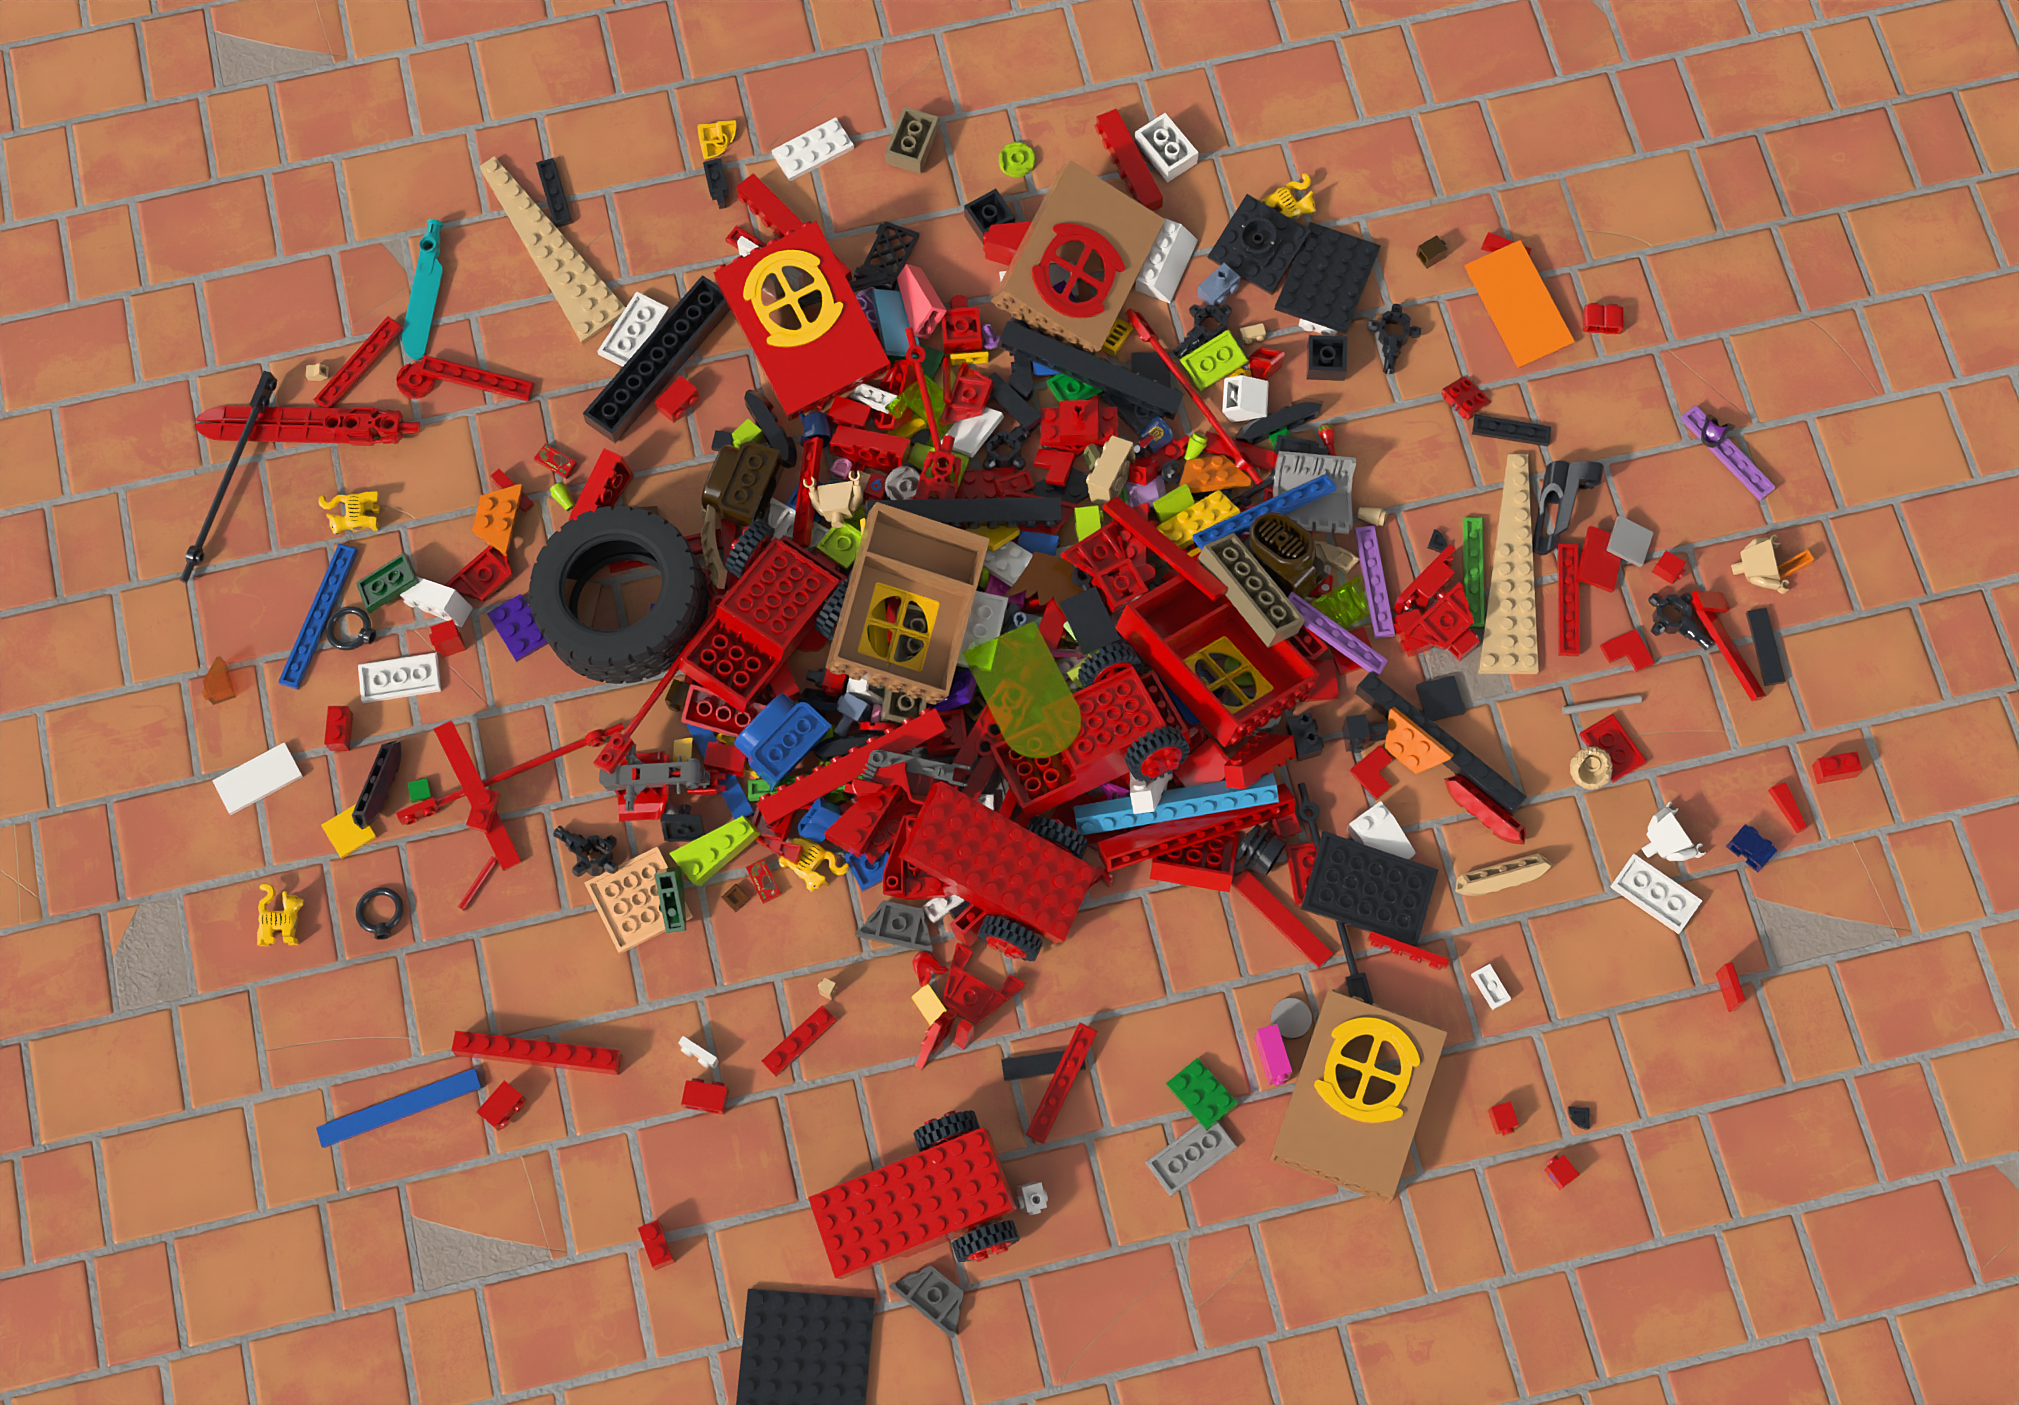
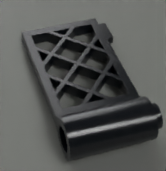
M885 221L884 224H879L876 230L878 236L864 264L856 268L854 278L859 280L887 272L889 283L876 286L874 289L894 291L897 285V277L903 270L919 238V233ZM888 228L894 230L896 234L886 237L885 231ZM907 235L913 237L912 241L904 243L901 238ZM899 239L901 245L891 247L889 241ZM886 243L889 249L879 252L878 245ZM903 249L905 255L897 258L894 252ZM891 253L893 259L884 262L882 256ZM879 257L881 264H870L872 259ZM896 263L898 269L895 273L888 270L887 266Z

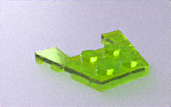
M924 375L940 440H942L944 435L947 434L946 425H941L940 422L946 405L943 402V390L927 375ZM918 380L885 406V409L896 418H900L907 406H909L928 423ZM930 436L926 443L930 447H934L932 436Z

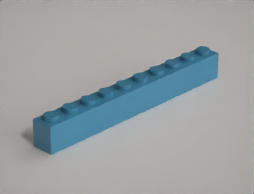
M1270 773L1269 775H1262L1259 781L1246 789L1227 788L1226 781L1163 791L1161 794L1162 798L1153 812L1134 814L1131 797L1073 807L1077 830L1079 834L1087 835L1279 802L1276 781L1273 773Z

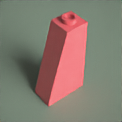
M906 264L897 277L909 326L913 328L915 337L928 339L947 310L921 267Z

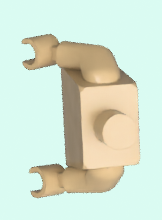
M854 471L849 472V478L852 481L818 486V490L815 489L817 481L814 477H811L813 481L811 486L807 484L806 479L803 480L804 486L810 490L809 496L813 507L827 521H832L831 525L834 528L843 527L844 519L853 518L855 511L863 501V489L860 483L863 473L861 471H857V478L854 476Z
M1772 535L1770 539L1767 537L1753 539L1740 552L1742 562L1731 564L1733 575L1745 573L1747 581L1753 585L1777 590L1781 594L1788 592L1789 589H1785L1783 585H1788L1789 581H1778L1781 578L1774 550L1777 549L1780 542H1773L1778 538L1777 535Z

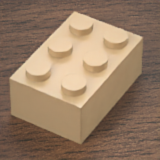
M1111 436L1109 442L1104 444L1101 457L1096 459L1095 468L1092 473H1089L1086 480L1091 502L1103 506L1104 503L1116 496L1119 497L1129 478V464L1136 460L1133 442Z

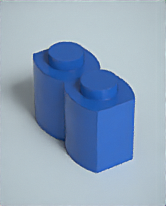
M818 798L811 806L809 812L799 822V835L820 844L826 839L824 832L842 816L840 807Z

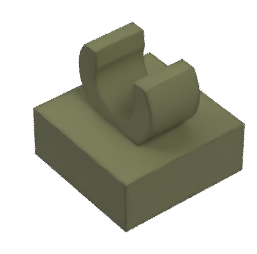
M1094 443L1087 445L1081 455L1090 471L1094 470L1096 459L1101 457L1103 453V447L1097 449Z

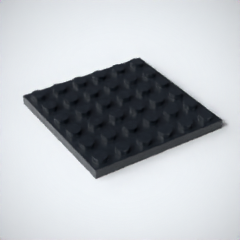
M748 1289L736 1405H866L875 1298Z

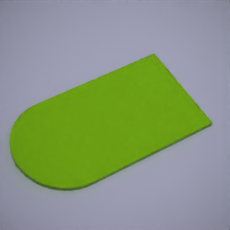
M1035 621L962 652L1005 741L1014 751L1027 757L1044 758L1058 754L1071 745L1081 727L1080 710Z

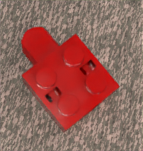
M953 296L950 301V309H946L947 311L941 319L944 353L982 351L979 306L968 307V300L965 296Z
M1127 558L1096 573L1091 583L1096 587L1110 615H1113L1125 609L1128 603L1148 593L1149 590L1146 585L1153 581L1155 569L1149 564L1135 568L1130 558Z
M964 710L938 712L947 731L915 748L927 747L929 759L957 756L967 739Z

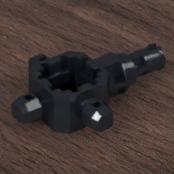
M1193 304L1189 308V313L1194 318L1193 329L1186 334L1184 342L1173 350L1175 356L1181 359L1191 349L1199 348L1204 342L1207 343L1225 332L1232 308L1227 304L1219 309L1215 305H1207L1202 310L1200 306ZM1211 317L1215 318V321L1222 325L1216 331L1207 332L1206 328L1202 325L1200 326L1205 318Z
M1393 304L1391 311L1382 314L1381 322H1378V320H1370L1368 322V331L1379 332L1378 340L1383 345L1382 352L1385 358L1383 368L1385 374L1388 373V369H1390L1389 374L1395 373L1396 359L1401 353L1402 346L1407 343L1408 336L1419 338L1421 335L1420 327L1414 325L1410 327L1411 318L1407 313H1402L1401 304ZM1389 321H1391V324L1401 323V326H1404L1403 334L1400 337H1397V334L1388 336V332H1385V324H1388Z
M1041 422L1028 431L1020 425L1015 427L1010 433L1007 431H999L996 435L991 433L984 442L987 445V458L983 461V468L986 471H991L995 467L1010 468L1013 466L1018 470H1022L1026 466V462L1021 457V447L1028 442V438L1031 436L1030 433L1040 426ZM999 444L1001 446L1009 444V447L1013 450L1009 457H999V454L995 452Z
M1688 592L1684 593L1681 597L1676 594H1669L1662 600L1660 595L1653 593L1648 601L1653 607L1657 608L1652 614L1655 624L1652 626L1651 632L1655 636L1661 635L1664 631L1667 634L1679 632L1685 639H1693L1707 651L1714 641L1701 632V628L1698 626L1699 623H1696L1690 617L1692 609L1689 605L1693 600L1692 595ZM1668 605H1674L1678 612L1681 611L1683 613L1681 615L1683 617L1676 624L1674 622L1670 623L1667 617L1661 616V611Z
M561 825L558 826L559 829L556 828L554 830L553 836L563 841L568 850L576 854L577 863L572 868V873L575 876H582L586 872L591 876H600L604 871L610 874H615L618 871V864L613 860L612 849L617 844V839L613 835H609L604 839L597 835L589 836L585 839L581 834H571ZM600 851L602 854L600 860L596 859L594 861L592 859L589 861L587 857L589 852Z

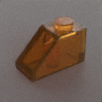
M221 656L216 657L203 680L204 688L202 689L205 700H209L213 705L236 697L226 662Z

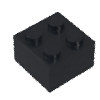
M997 189L964 205V217L983 245L984 233L989 231L991 225L1015 223V215Z
M1309 335L1307 342L1306 379L1345 381L1347 372V336Z

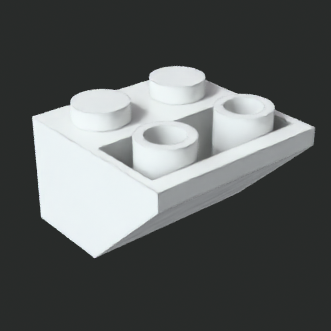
M1243 375L1225 378L1222 412L1231 422L1267 417L1269 382Z

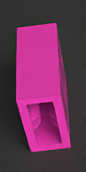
M1275 1024L1257 1029L1254 1039L1268 1084H1274L1275 1086L1286 1084V1080H1289L1292 1069L1278 1025Z

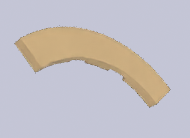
M707 505V509L702 506L701 516L704 517V526L701 528V541L705 565L711 571L710 578L718 589H724L727 570L720 559L716 544L715 509L710 505Z
M1314 540L1316 556L1323 563L1341 570L1346 575L1360 561L1358 557L1344 548Z

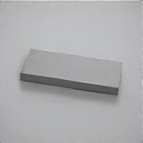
M1219 1122L1208 1131L1198 1123L1147 1160L1145 1164L1171 1197L1234 1151L1237 1146Z

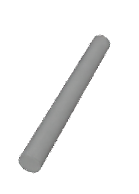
M1641 695L1565 706L1562 707V713L1565 715L1641 703L1642 698Z

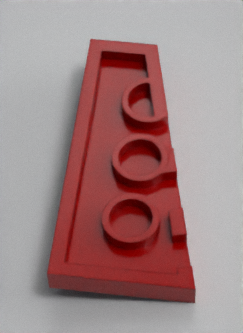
M1148 502L1131 507L1148 522L1150 521L1148 519L1150 504ZM1118 522V536L1122 537V547L1125 550L1126 559L1130 558L1135 568L1148 564V546Z
M906 797L893 806L864 852L872 866L893 845L902 817L917 815L923 806L922 804L913 803Z

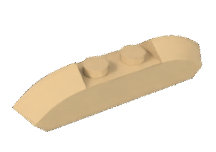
M1537 853L1464 873L1456 881L1455 892L1466 896H1482L1492 891L1497 892L1503 888L1518 886L1521 883L1526 884L1544 875L1553 864Z

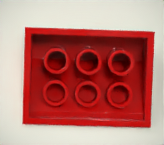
M1233 832L1154 857L1149 879L1230 893L1239 833Z

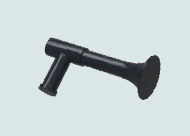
M1271 467L1270 475L1263 480L1264 482L1261 485H1255L1231 500V502L1236 507L1241 504L1245 507L1251 505L1252 501L1250 498L1267 486L1274 484L1275 470Z

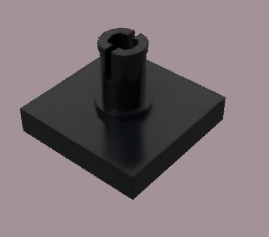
M805 688L798 698V703L805 702L809 704L825 719L826 711H838L837 708L839 706L837 703L841 696L833 697L827 695L823 690Z
M683 804L679 805L678 814H661L660 822L664 841L692 842L704 836L702 815L690 814L692 807L685 804V810L683 809Z

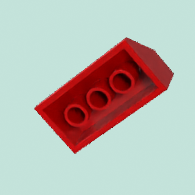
M694 681L689 687L681 722L737 738L770 702L755 699L743 714Z

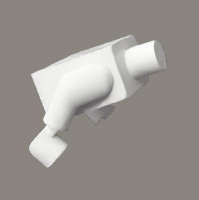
M1669 802L1665 808L1653 815L1648 825V833L1646 834L1651 842L1641 848L1647 858L1658 852L1663 859L1685 861L1694 857L1700 858L1706 854V852L1700 853L1698 851V848L1703 846V844L1700 843L1693 847L1694 844L1674 816L1678 808L1676 810L1669 808L1673 804L1672 802Z

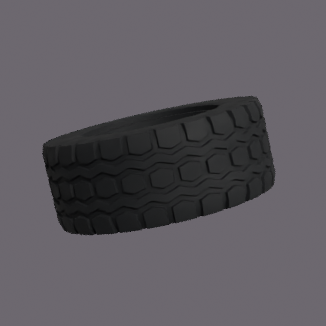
M611 506L597 508L594 513L590 510L578 515L577 520L571 519L560 527L561 531H556L547 540V546H543L536 558L537 563H534L529 584L531 612L538 629L550 647L564 664L570 666V669L599 682L623 684L625 681L626 683H635L642 681L643 678L650 679L661 674V670L664 669L666 671L671 668L705 621L706 608L708 607L706 580L685 537L663 517L641 508L635 507L633 509L630 506H615L614 509ZM632 560L647 563L661 572L662 585L657 602L651 611L637 623L623 629L608 631L591 628L579 621L577 606L580 593L592 575L603 567L619 561ZM566 579L578 580L571 593L568 607L565 597Z

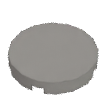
M900 466L894 469L885 481L887 496L891 500H904L914 496L920 474L913 467Z
M1286 998L1274 1006L1271 1013L1272 1025H1278L1281 1037L1285 1039H1298L1308 1032L1312 1023V1014L1309 1007L1303 1001L1296 998Z

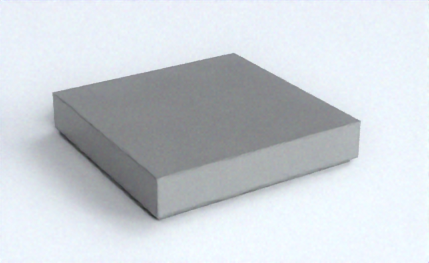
M1618 516L1606 551L1641 567L1644 564L1653 532L1622 516Z

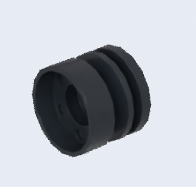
M1256 824L1242 840L1235 860L1240 862L1246 855L1247 858L1244 865L1248 866L1253 860L1256 861L1253 871L1265 878L1280 857L1287 841L1277 835H1274L1270 841L1266 840L1269 830L1265 829L1261 835H1258L1262 826Z

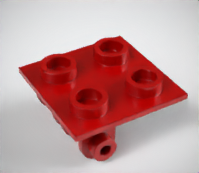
M1466 376L1444 387L1441 393L1442 398L1451 407L1457 405L1454 410L1458 411L1462 418L1467 420L1473 417L1474 412L1491 403L1486 395Z

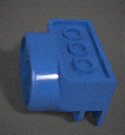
M781 693L746 726L736 738L734 745L748 758L749 765L757 773V776L759 778L762 777L770 785L769 790L772 792L811 750L826 737L832 725L809 704L805 702L795 704L786 694Z

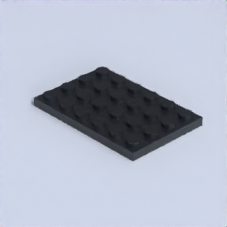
M1310 222L1308 229L1311 230V233L1296 254L1274 310L1346 334L1381 245Z
M1324 831L1320 838L1300 909L1417 947L1438 869Z

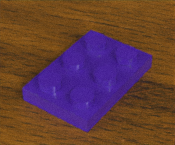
M521 594L487 613L516 662L548 644L538 629L531 609Z
M974 666L954 674L949 695L940 703H928L926 708L931 707L932 710L936 708L937 712H945L962 704L969 703L979 682L978 678L981 670Z

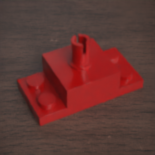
M1098 400L1059 401V408H1041V446L1090 445L1093 443L1095 445H1104L1106 442H1109L1111 436L1118 437L1117 407H1098Z
M1449 544L1398 596L1393 610L1397 615H1400L1403 611L1408 612L1413 605L1424 613L1437 599L1440 600L1448 593L1446 590L1450 586L1455 574L1451 569V563L1455 559V547Z

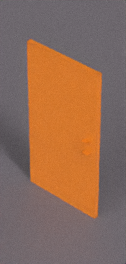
M1521 240L1464 265L1517 368H1521L1575 343Z

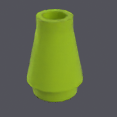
M1194 432L1193 436H1190L1184 458L1186 460L1196 459L1207 446L1208 438Z
M559 482L550 488L551 496L566 511L574 508L575 503L567 484L564 485L563 482Z

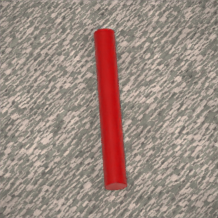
M949 357L943 358V402L945 404L951 402Z
M490 857L458 905V908L465 911L498 862L496 858Z

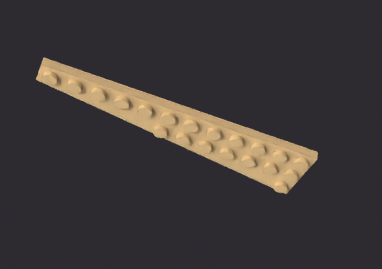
M495 156L480 165L481 172L512 222L513 227L519 234L520 239L554 294L555 299L561 306L582 345L618 320L625 310L624 305Z
M1508 454L1478 674H1538L1539 672L1528 454Z

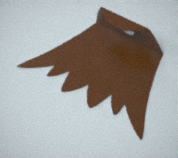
M1034 551L1021 576L1003 597L1012 596L1027 590L1025 597L1028 598L1038 591V600L1041 606L1054 596L1057 606L1062 611L1059 602L1084 591L1082 587L1078 589V586L1074 585L1071 581V573L1074 569L1070 562L1063 558Z

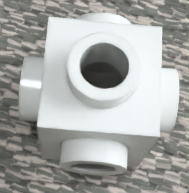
M1032 1182L1016 1187V1204L1021 1212L1035 1215L1041 1213L1040 1209L1047 1208L1046 1202L1048 1197L1042 1187V1182Z

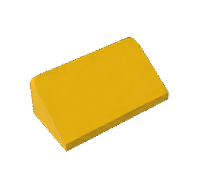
M988 350L950 353L952 366L961 365L962 362L967 365L989 363Z
M913 414L911 421L896 429H892L887 435L911 440L916 432L926 429V423L916 414Z
M693 738L674 740L673 762H678V756L682 757V762H687V759L693 758Z
M929 984L911 997L930 1026L944 1011L946 1012V1009Z

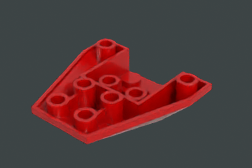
M918 815L903 816L883 871V894L904 900L948 898L955 895L943 888L945 882L898 857Z

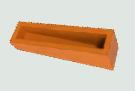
M1808 549L1778 566L1781 580L1813 564L1814 558Z

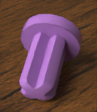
M983 324L981 327V332L985 339L983 346L988 350L998 347L1000 336L995 335L990 324Z

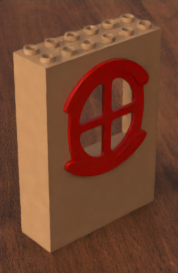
M1070 160L1057 172L991 302L995 303L999 309L1011 313L1015 319L1026 322L1030 328L1044 333V336H1052L1058 342L1071 344L1075 349L1088 351L1094 355L1101 350L1165 219ZM1071 241H1078L1085 245L1077 265H1072L1056 254V250L1061 245ZM1092 250L1098 253L1103 260L1105 269L1103 282L1096 280L1083 271V266ZM1051 261L1071 273L1062 294L1057 293L1051 285L1049 278V264ZM1078 278L1097 288L1098 293L1088 301L1074 303L1068 298Z

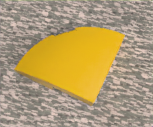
M736 120L718 121L717 123L699 124L697 126L704 160L719 156L725 151L728 144L732 143L736 132Z

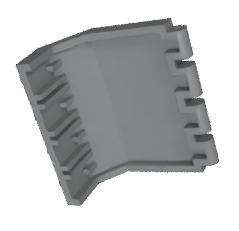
M1279 451L1275 467L1273 498L1327 474L1335 483L1336 491L1285 515L1307 531H1312V527H1315V531L1331 532L1333 528L1334 533L1348 534L1353 526L1351 488L1356 458Z

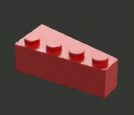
M838 425L830 441V454L853 462L857 461L858 464H866L867 467L890 474L894 469L903 466L906 460H909L910 439Z
M605 448L603 449L568 518L569 521L571 519L577 520L578 515L590 510L594 513L597 508L614 506L634 476L622 456Z
M1265 731L1256 733L1224 765L1226 787L1246 789L1259 781L1262 775L1272 773L1273 767L1276 765L1281 767L1286 764V759L1292 760L1296 758L1294 736L1267 734Z
M899 785L883 787L878 793L864 795L859 798L824 832L826 839L861 859L900 797L902 787Z

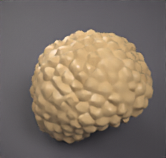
M1596 746L1585 747L1580 750L1570 761V774L1575 783L1588 790L1598 789L1607 784L1612 775V762L1609 753Z

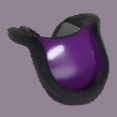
M1708 414L1705 417V424L1701 432V441L1707 447L1714 448L1724 440L1727 432L1735 429V425L1728 423L1719 426L1718 420Z

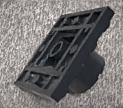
M1246 194L1207 257L1220 266L1225 263L1242 279L1272 295L1295 259L1296 254L1310 235L1311 230Z

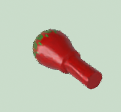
M1321 424L1318 428V435L1326 449H1329L1328 455L1336 456L1333 445L1335 443V429L1332 424Z

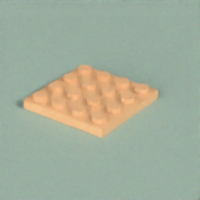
M658 847L619 865V869L615 874L605 872L585 882L589 894L619 954L665 932L654 874L660 869L668 867ZM685 902V914L687 921L693 918V916Z

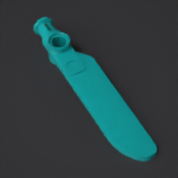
M437 219L427 220V232L419 242L420 253L402 331V344L411 360H421L425 355L443 273V267L437 260V257L440 255L439 245L441 238L439 235L444 223Z

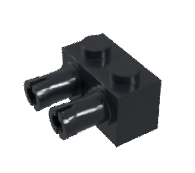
M1303 712L1300 716L1287 719L1286 728L1288 734L1294 736L1297 761L1321 756L1324 743L1322 737L1317 735L1318 725L1315 718L1312 719L1310 713Z
M1366 714L1346 717L1342 728L1346 752L1360 753L1366 749L1369 742L1386 740V734H1388L1387 722L1369 724Z

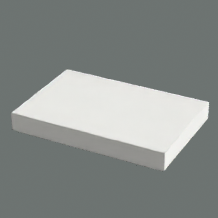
M985 407L983 415L955 422L946 434V436L950 435L955 438L952 450L973 458L1004 418L1003 413Z

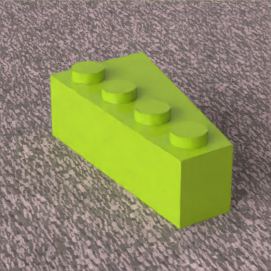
M1098 505L1075 508L1073 516L1074 520H1076V537L1081 541L1101 529L1100 522L1104 520L1102 510L1099 511ZM1092 577L1091 581L1089 582L1090 586H1093L1091 582L1094 577Z
M741 816L669 854L690 881L701 887L759 837L761 833L750 819Z

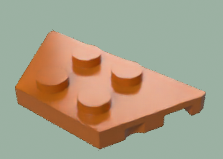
M1220 455L1187 460L1179 487L1186 484L1189 486L1191 493L1250 486L1251 479L1227 457Z
M522 484L480 495L472 528L473 534L485 540L487 544L495 547L505 556L508 555L522 496Z
M1393 707L1390 709L1385 749L1415 774L1448 761L1454 756L1453 753L1397 708Z

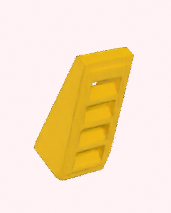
M1117 318L1101 350L1115 357L1134 328ZM1118 325H1121L1122 327L1126 328L1127 330L1124 331V330L1120 329V328L1118 327ZM1116 330V331L1120 332V333L1123 334V335L1120 336L1119 334L1115 333L1114 331ZM1111 336H1114V337L1118 338L1119 340L1117 341V340L1111 338Z

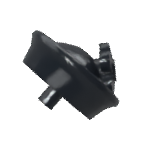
M1176 460L1166 462L1161 471L1163 479L1170 484L1180 482L1184 467Z

